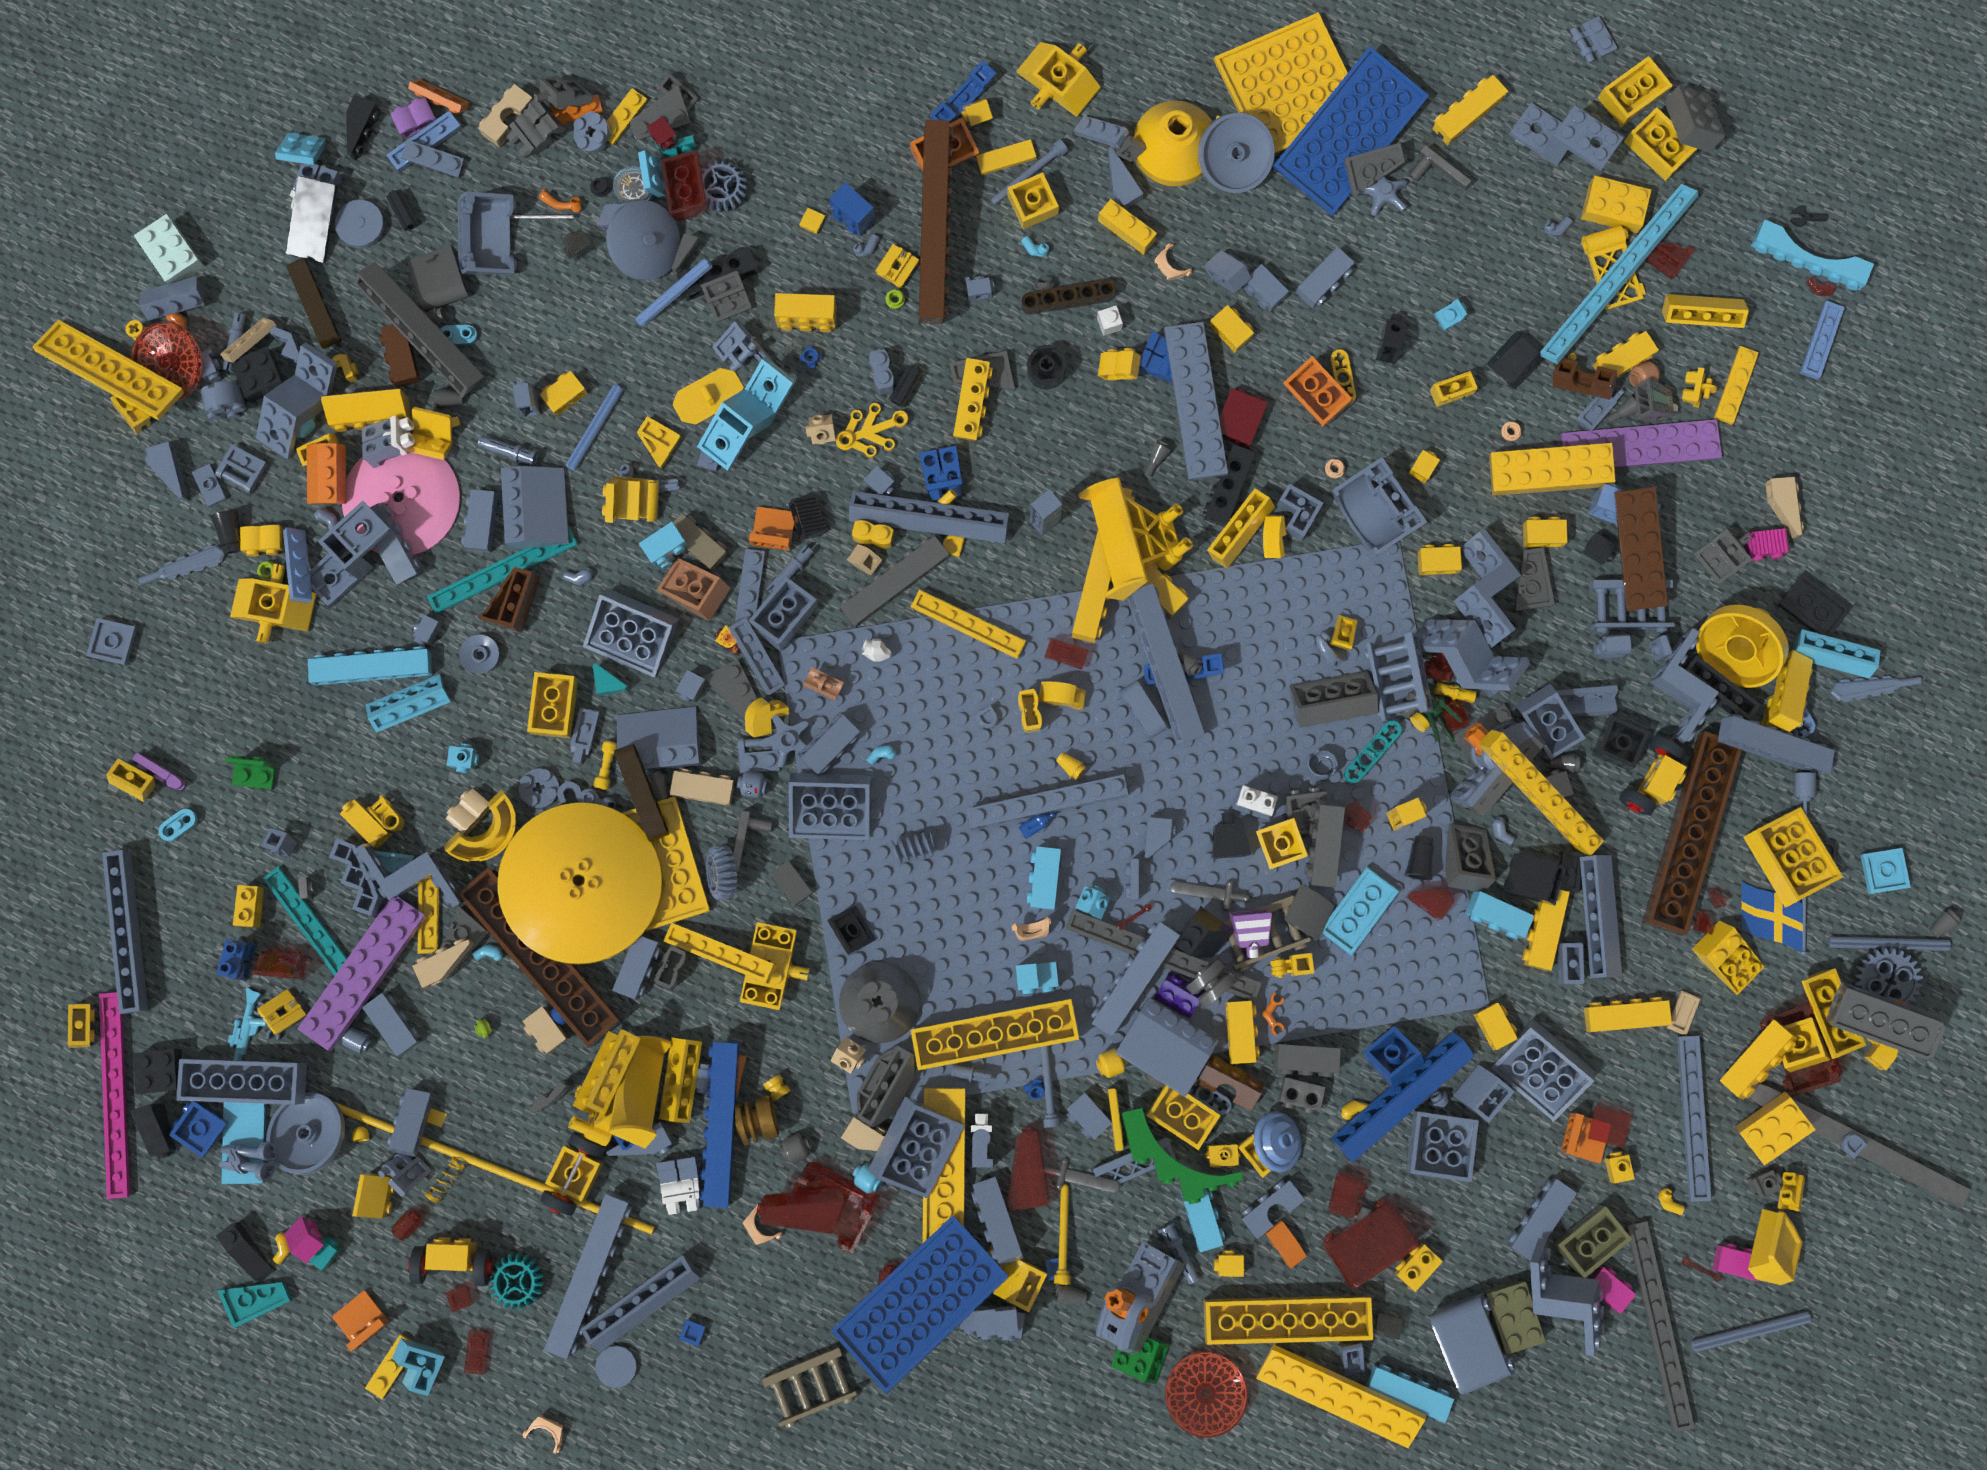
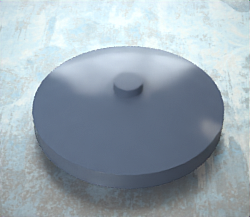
M1245 113L1222 115L1210 123L1201 136L1198 147V163L1206 180L1219 190L1230 193L1249 191L1266 178L1273 165L1274 142L1271 133L1263 122L1252 115Z
M639 200L621 206L613 214L608 224L606 241L610 257L620 271L637 280H651L665 275L672 268L680 245V235L676 222L665 208L652 201Z
M313 1092L305 1093V1104H282L274 1113L267 1130L266 1142L274 1143L277 1150V1158L273 1162L280 1169L295 1175L313 1174L326 1167L335 1158L343 1143L345 1134L343 1114L333 1100Z

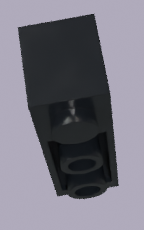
M357 95L353 96L346 111L347 153L355 161L358 156L362 155L364 150L363 144L372 134L371 127L380 117V110L376 103Z

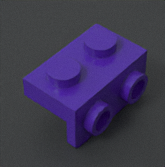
M1169 972L1155 999L1190 1018L1199 1004L1198 997L1204 991L1201 990L1199 993L1192 995L1186 988L1189 982L1184 980L1179 974Z

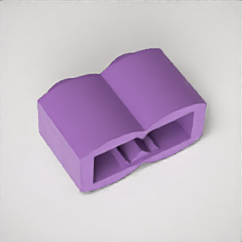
M426 98L414 99L409 106L397 107L390 114L403 139L417 134L437 120Z

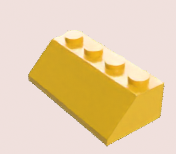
M401 389L321 397L327 423L337 432L347 431V428L353 427L356 430H362L363 427L390 419V417L395 415L400 420L407 417L411 420L410 401Z
M1836 968L1805 977L1801 982L1832 1059L1866 1046L1863 1037L1831 1026L1826 1020L1831 1003L1841 985Z

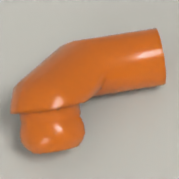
M180 312L166 316L168 321L181 327L179 329L182 332L187 331V319Z

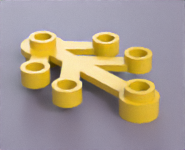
M872 403L862 429L854 433L857 423L863 419L862 412L854 410L851 413V420L846 431H841L836 436V445L841 450L854 448L865 453L868 458H873L877 454L876 448L872 445L866 446L857 441L865 438L883 446L886 451H892L895 448V442L890 438L885 439L878 436L876 433L895 426L898 428L905 427L908 423V416L904 411H896L892 419L872 426L876 416L881 412L880 405ZM877 406L879 410L872 412V407ZM859 413L861 416L859 419H854L853 415ZM897 418H904V422L898 423ZM848 438L849 442L847 444H843L842 439ZM887 442H892L893 446L891 448H887L885 444ZM874 449V454L869 455L867 450Z

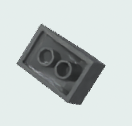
M1449 824L1445 866L1448 887L1485 893L1496 880L1486 829Z

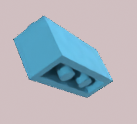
M1037 846L1036 851H1032L1031 863H1035L1034 871H1030L1029 883L1033 884L1032 891L1027 893V903H1030V908L1055 909L1061 849Z
M1481 891L1473 892L1465 912L1466 915L1471 916V921L1479 924L1482 922L1489 924V929L1497 932L1502 930L1506 932L1507 937L1514 940L1526 938L1534 915Z
M1207 1188L1203 1189L1205 1197L1200 1198L1201 1202L1189 1204L1188 1201H1183L1199 1252L1224 1246L1222 1240H1225L1222 1227L1218 1228L1216 1220H1219L1217 1209L1211 1206L1210 1200H1213L1212 1192H1207Z

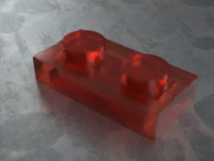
M1050 638L1044 658L1082 670L1088 650Z
M468 1331L464 1373L486 1374L490 1332Z

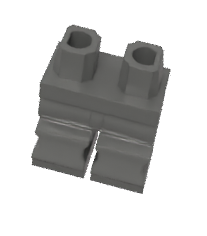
M534 99L529 103V107L524 110V113L509 125L512 129L506 137L513 144H517L521 140L523 145L518 149V152L522 157L528 158L533 153L539 154L543 151L542 149L551 143L552 133L560 134L566 128L545 101L535 102Z

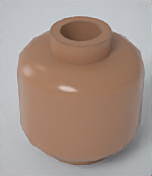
M1649 361L1634 366L1629 375L1630 383L1632 386H1635L1648 378L1658 382L1660 377L1659 368Z

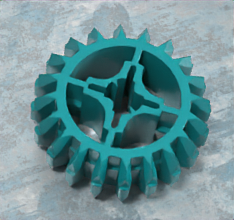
M518 1253L516 1258H514L513 1254H509L508 1260L502 1257V1264L498 1262L494 1264L497 1270L493 1269L492 1275L495 1277L488 1279L489 1282H494V1285L489 1286L488 1289L495 1290L491 1297H499L496 1301L497 1304L504 1301L503 1308L505 1309L509 1304H511V1310H515L517 1305L520 1310L524 1309V1303L529 1307L532 1305L531 1300H538L536 1294L542 1293V1290L537 1288V1286L544 1285L543 1281H538L539 1278L544 1277V1274L540 1273L537 1275L536 1271L540 1270L541 1266L533 1267L536 1263L535 1259L528 1263V1255H525L523 1260H521V1253ZM510 1265L524 1267L518 1274L506 1269ZM528 1272L532 1281L531 1289L528 1288L529 1286L525 1282ZM502 1274L504 1275L503 1278H505L507 1282V1286L504 1289V1291L502 1290L500 1283ZM521 1276L519 1278L520 1282H518L520 1285L512 1287V1282H514L512 1278L515 1279ZM517 1290L520 1293L523 1292L526 1296L515 1299L508 1295Z

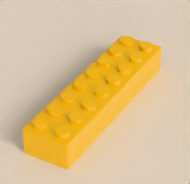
M1072 999L911 1030L918 1070L1079 1040Z
M1368 1295L1203 1299L1205 1342L1207 1345L1373 1340L1371 1297Z

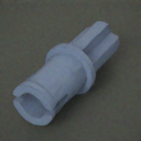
M657 478L659 481V494H662L663 491L678 490L680 488L678 478L665 480Z
M953 1064L951 1077L968 1079L969 1082L973 1080L987 1084L991 1083L992 1072L975 1069L974 1066L970 1068Z

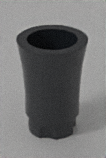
M227 510L210 515L223 553L233 554L241 552L238 510Z
M1415 836L1404 876L1416 880L1428 881L1433 879V838Z

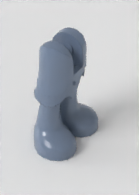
M263 1142L258 1148H248L237 1144L225 1145L221 1148V1153L229 1155L228 1161H219V1167L225 1170L235 1171L239 1174L254 1172L256 1179L265 1182L275 1172L276 1167L274 1163L250 1162L248 1159L249 1157L274 1161L277 1158V1150L272 1142Z

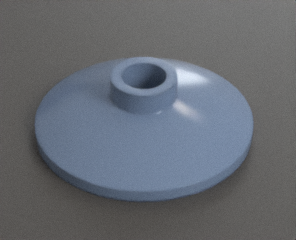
M473 635L463 642L459 651V658L463 667L469 672L484 674L496 666L499 660V648L492 638L486 635ZM479 652L484 653V657L482 659H479L477 657Z

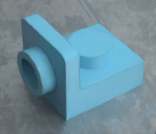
M1455 299L1452 304L1439 310L1434 315L1445 331L1466 318L1467 308L1463 302L1460 303L1458 299Z

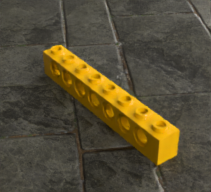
M1491 730L1478 744L1576 850L1591 856L1604 842L1503 732Z

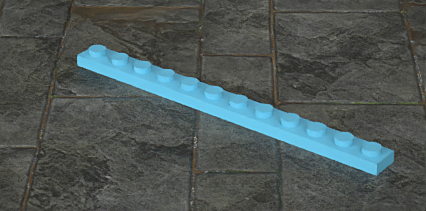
M1683 184L1676 189L1541 350V357L1556 364L1561 361L1698 197L1697 190Z

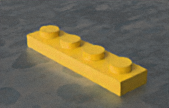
M1742 346L1738 347L1714 419L1731 425L1734 424L1759 352Z

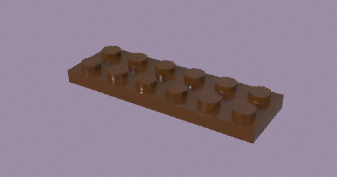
M1656 487L1614 492L1626 611L1668 606Z

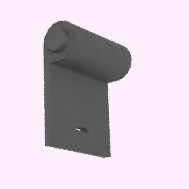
M451 245L407 261L418 296L415 301L417 306L423 309L424 312L434 307L439 308L469 297Z

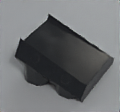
M1514 333L1486 364L1516 389L1544 358L1521 334Z

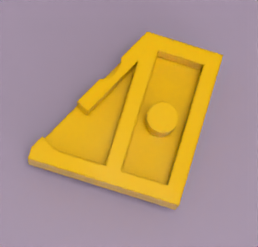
M648 416L637 431L659 468L662 469L680 441L681 436Z

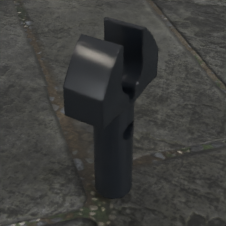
M1798 206L1790 213L1799 214L1802 217L1801 219L1792 218L1790 220L1796 227H1803L1806 221L1826 222L1828 219L1827 214L1807 213L1805 206Z

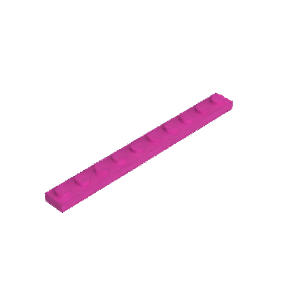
M117 992L99 994L107 1199L130 1197L123 1014H119Z

